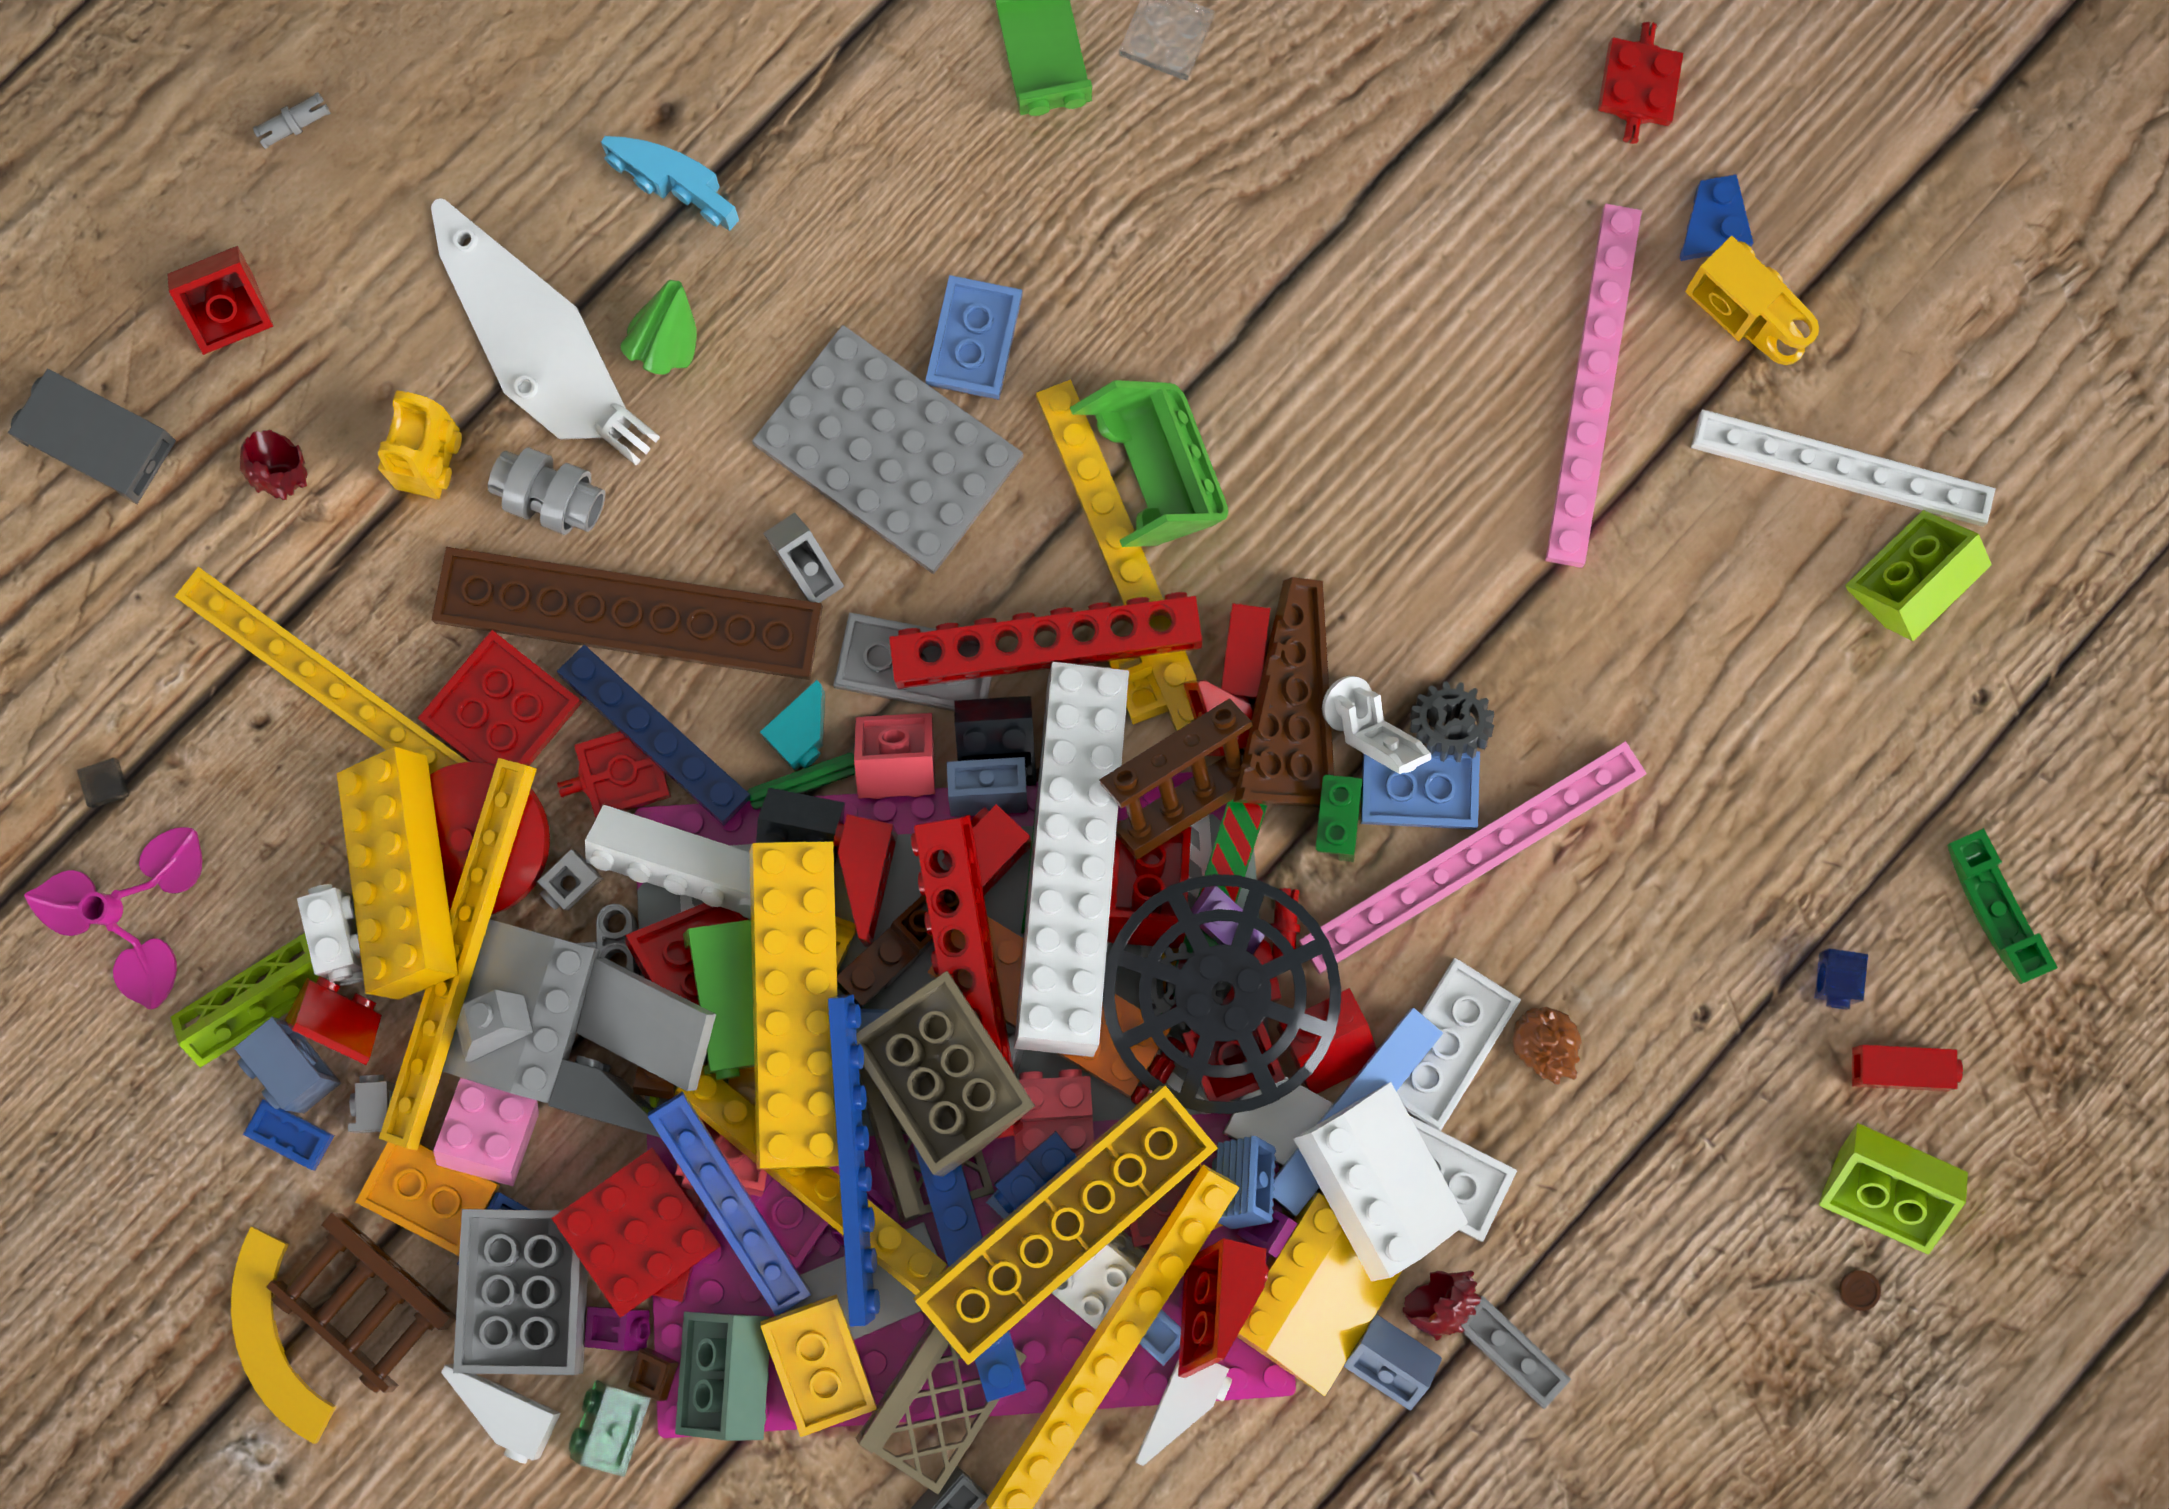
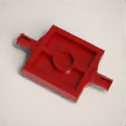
M1649 21L1643 22L1641 25L1640 41L1632 42L1615 37L1610 40L1598 111L1614 114L1626 121L1623 141L1628 143L1630 140V144L1638 143L1641 124L1654 123L1669 126L1672 123L1684 54L1654 45L1657 24L1653 22L1650 26Z
M620 731L574 745L579 760V776L557 782L561 798L584 791L590 799L595 818H597L603 805L628 811L671 798L666 773Z

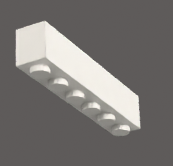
M607 805L602 806L585 839L586 863L592 864L599 870H610L629 876L632 880L639 883L647 882L665 888L670 893L676 895L684 894L702 900L705 904L712 907H723L739 912L742 916L751 919L750 853L748 851Z

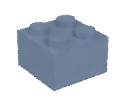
M271 1017L234 1047L241 1057L237 1061L239 1066L251 1079L257 1077L265 1087L262 1091L263 1096L276 1110L281 1107L287 1112L293 1111L305 1114L341 1084L306 1038L291 1030L284 1020Z

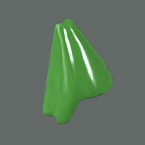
M668 280L652 299L640 309L629 323L627 336L620 345L622 353L629 360H641L643 362V369L654 374L664 375L668 374L672 368H687L695 354L697 342L696 324L686 292L680 281Z

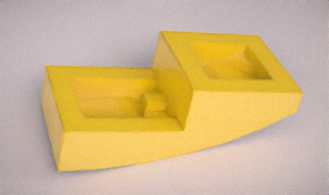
M1148 656L1108 661L1111 669L1129 671L1126 709L1133 725L1168 712L1167 703L1152 673L1153 668Z

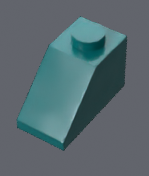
M816 680L760 731L764 740L794 771L801 766L804 769L808 768L821 755L819 749L823 746L825 691L821 683Z

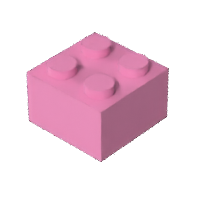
M460 1077L433 1150L436 1164L514 1186L539 1115L537 1100L508 1093Z

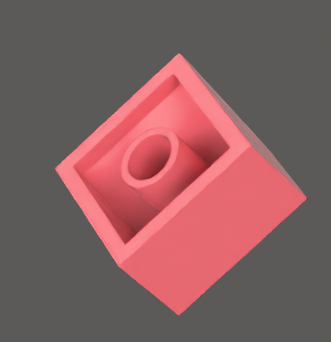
M932 713L856 717L854 766L858 799H883L895 796L921 797L923 795L935 794Z

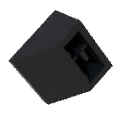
M1031 696L955 700L954 723L957 760L1024 757L1026 786L1037 785Z
M768 788L758 816L756 843L834 842L838 823L843 824L845 803ZM833 846L835 869L838 851L837 847Z

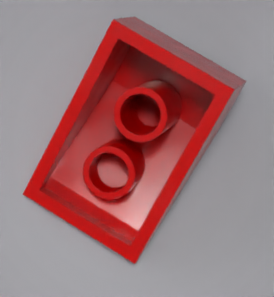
M847 814L845 824L838 823L833 846L837 847L858 938L865 947H869L874 941L898 834L893 824Z
M1191 827L1186 828L1138 860L1116 837L1108 943L1115 942L1118 933L1131 915L1149 898L1173 884L1189 879ZM1185 892L1183 895L1188 902V892ZM1169 901L1158 906L1140 923L1127 944L1154 946L1157 940L1171 926L1179 922ZM1185 932L1179 935L1169 947L1179 949L1180 944L1184 941Z
M319 976L316 982L307 978L287 1014L285 1022L291 1030L367 1065L382 1017L379 1012L374 1010L377 1003L357 993L350 999L338 993L341 987L339 984L329 982V979Z
M1223 1238L1197 1253L1184 1273L1178 1377L1187 1378L1225 1359L1265 1288L1269 1272L1268 1265L1266 1264V1248Z

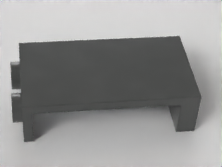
M48 368L44 375L34 382L31 388V396L23 409L18 410L13 416L11 428L8 431L21 444L27 447L30 445L114 489L124 498L137 505L176 442L163 428Z

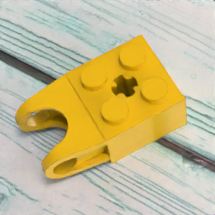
M1730 236L1700 266L1685 290L1699 306L1738 342L1745 337L1778 364L1790 365L1797 362L1804 354L1805 348L1812 344L1818 336V320L1787 288L1780 274L1773 268L1764 266L1755 257L1754 251L1748 244L1737 241L1733 236ZM1801 320L1809 326L1810 334L1807 338L1803 337L1793 321ZM1779 339L1784 344L1796 348V353L1790 356L1781 354L1777 349V340Z
M397 390L393 398L394 415L386 441L380 442L378 456L380 458L378 469L396 490L440 500L442 489L446 490L451 481L452 470L449 465L452 455L457 454L460 449L462 433L459 432V427L445 408L434 400L414 393Z

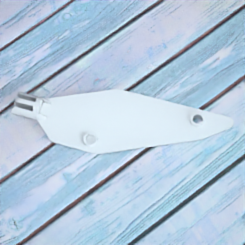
M445 199L435 200L432 203L431 211L439 256L504 394L557 438H603L634 465H638L641 460L617 440L623 435L642 452L647 454L651 448L628 430L631 423L655 443L659 440L660 436L626 409L578 308ZM471 237L470 243L463 246L464 240Z

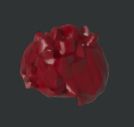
M270 429L268 431L263 430L261 433L259 431L252 432L250 437H246L240 448V471L257 493L266 491L274 496L275 499L287 500V496L294 495V490L298 487L303 488L307 486L306 478L308 474L307 469L304 467L305 461L299 445L295 446L286 436Z
M1472 1270L1457 1273H1447L1444 1271L1430 1272L1429 1283L1416 1287L1405 1297V1307L1402 1310L1403 1315L1419 1330L1433 1336L1435 1341L1440 1340L1442 1335L1463 1333L1465 1330L1461 1325L1467 1323L1469 1315H1476L1474 1308L1481 1302L1478 1294L1474 1293L1477 1282L1472 1278L1474 1272Z

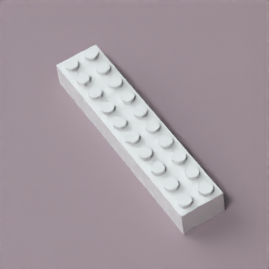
M1052 662L1047 680L1014 1049L1094 1057L1099 1046L1118 804L1101 786L1099 779L1122 765L1129 678L1128 670Z

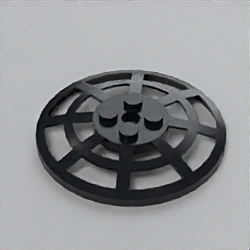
M1213 874L1194 877L1173 884L1149 898L1131 915L1118 933L1108 955L1104 977L1103 1008L1106 1025L1114 1047L1128 1069L1142 1084L1152 1091L1158 1086L1165 1085L1144 1068L1130 1049V1047L1152 1037L1155 1044L1167 1057L1179 1066L1188 1069L1180 1092L1167 1087L1184 1108L1204 1113L1233 1114L1252 1111L1276 1102L1294 1091L1314 1072L1326 1055L1336 1032L1341 1010V983L1338 964L1327 937L1317 921L1300 903L1282 890L1262 881L1239 875ZM1211 886H1232L1249 890L1242 912L1216 909L1193 914L1183 893ZM1264 895L1278 901L1293 912L1308 928L1315 940L1297 949H1293L1290 942L1279 930L1265 920L1258 918ZM1169 901L1179 922L1171 926L1157 940L1147 958L1124 951L1129 938L1140 923L1158 906ZM1216 921L1238 923L1231 945L1209 946L1199 925ZM1253 929L1260 931L1271 939L1283 955L1262 965L1255 956L1246 951ZM1185 932L1195 954L1186 961L1181 969L1158 962L1167 947L1179 935ZM1321 954L1327 967L1330 985L1329 1012L1326 1021L1305 1014L1307 987L1301 965ZM1118 966L1141 973L1139 1002L1144 1023L1122 1033L1118 1022L1115 1004V980ZM1288 970H1291L1295 988L1293 1009L1271 1001L1270 979ZM1153 977L1175 985L1176 1007L1156 1017L1153 1012L1151 999ZM1217 982H1227L1234 989V998L1227 1005H1220L1212 998V988ZM1269 1017L1288 1024L1278 1041L1261 1054L1252 1032L1262 1023L1264 1018ZM1184 1021L1193 1032L1200 1036L1193 1057L1191 1058L1178 1050L1166 1038L1163 1031ZM1299 1029L1321 1036L1316 1049L1304 1066L1289 1080L1277 1087L1267 1065L1288 1048ZM1237 1040L1247 1062L1228 1066L1208 1064L1215 1041ZM1253 1073L1262 1093L1250 1099L1232 1102L1206 1101L1195 1098L1203 1075L1230 1078Z

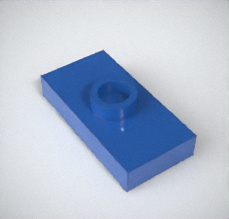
M264 1099L260 1102L243 1133L248 1138L313 1171H316L335 1136L293 1113L283 1110L281 1107L276 1110Z

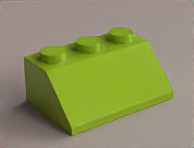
M1923 510L1845 586L1885 628L1914 641L1992 563L1978 533Z
M1857 1123L1839 1150L1820 1197L1819 1206L1929 1255L1966 1203L1968 1172Z

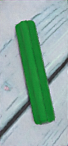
M847 753L749 788L747 792L751 797L749 801L754 810L762 808L768 788L803 794L855 775L854 754Z

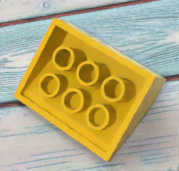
M1315 1193L1299 1214L1294 1217L1293 1221L1297 1223V1226L1278 1257L1275 1258L1270 1255L1266 1261L1269 1272L1265 1288L1237 1338L1322 1396H1325L1402 1271L1391 1278L1371 1281L1327 1199L1322 1194Z

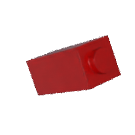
M1232 603L1220 689L1248 704L1255 705L1263 671L1271 608Z
M1860 1045L1852 1048V1087L1950 1091L1958 1089V1083L1962 1080L1963 1065L1962 1061L1957 1059V1049Z

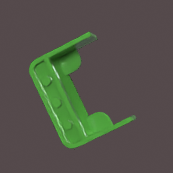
M1114 380L1070 407L1072 415H1095L1100 434L1112 442L1124 444L1148 508L1137 514L1136 531L1120 539L1122 547L1158 546L1212 527L1227 518L1228 506L1188 401L1178 386L1173 383Z

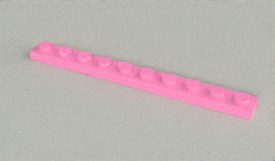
M1605 204L1602 210L1545 559L1547 562L1583 568L1585 565L1642 210Z
M1625 741L1320 927L1331 945L1337 963L1645 776L1647 773L1627 742ZM1310 933L1298 942L1303 946L1315 939ZM1322 954L1310 960L1318 974L1327 970Z

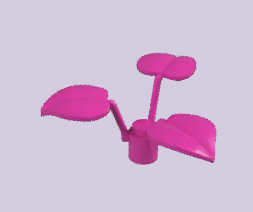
M180 827L168 830L152 839L143 849L139 860L140 870L146 876L152 878L146 883L123 890H114L111 894L98 893L93 881L86 874L68 870L52 876L40 886L25 893L24 897L35 915L56 933L75 936L86 932L91 924L106 925L108 931H113L130 942L134 948L121 952L113 967L115 984L127 998L145 1006L149 1010L155 1009L167 998L172 990L177 973L176 958L170 946L163 940L153 938L141 945L136 937L117 925L123 914L121 898L151 889L159 884L163 891L172 894L190 889L197 882L202 871L203 861L198 834L193 828Z

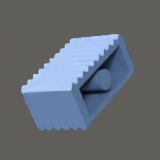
M1257 1136L1244 1137V1139L1238 1138L1237 1140L1231 1139V1141H1224V1143L1218 1142L1217 1155L1213 1159L1212 1170L1234 1181L1240 1187L1218 1223L1231 1230L1271 1223L1273 1221L1272 1214L1274 1213L1272 1199L1274 1198L1273 1191L1275 1190L1273 1186L1275 1183L1273 1178L1275 1175L1274 1168L1276 1167L1274 1163L1276 1160L1274 1155L1276 1153L1275 1147Z

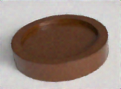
M1857 1270L1849 1272L1843 1277L1839 1286V1293L1842 1301L1849 1308L1865 1311L1873 1308L1878 1303L1881 1296V1287L1874 1275L1867 1271Z

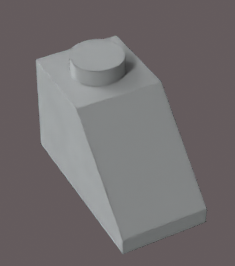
M793 513L763 533L781 563L808 601L820 603L844 587L813 534L796 513Z
M496 989L463 1004L456 1025L466 1062L478 1059L533 1033L524 995Z

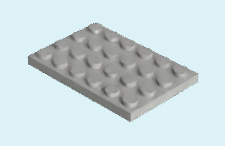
M844 325L841 326L752 440L755 447L932 574H935L1024 457L1022 451Z

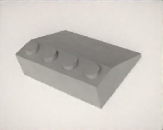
M490 919L463 1004L494 989L524 995L533 1033L478 1059L466 1062L456 1026L442 1072L549 1104L562 1059L569 1060L594 960L599 958L601 950Z
M462 1209L453 1373L583 1374L588 1271L551 1219L560 1211Z

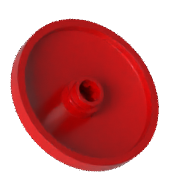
M482 762L456 763L430 774L449 913L496 767L494 764ZM532 788L527 798L491 915L506 911L522 901L536 886L547 863L550 848L549 824L545 810Z

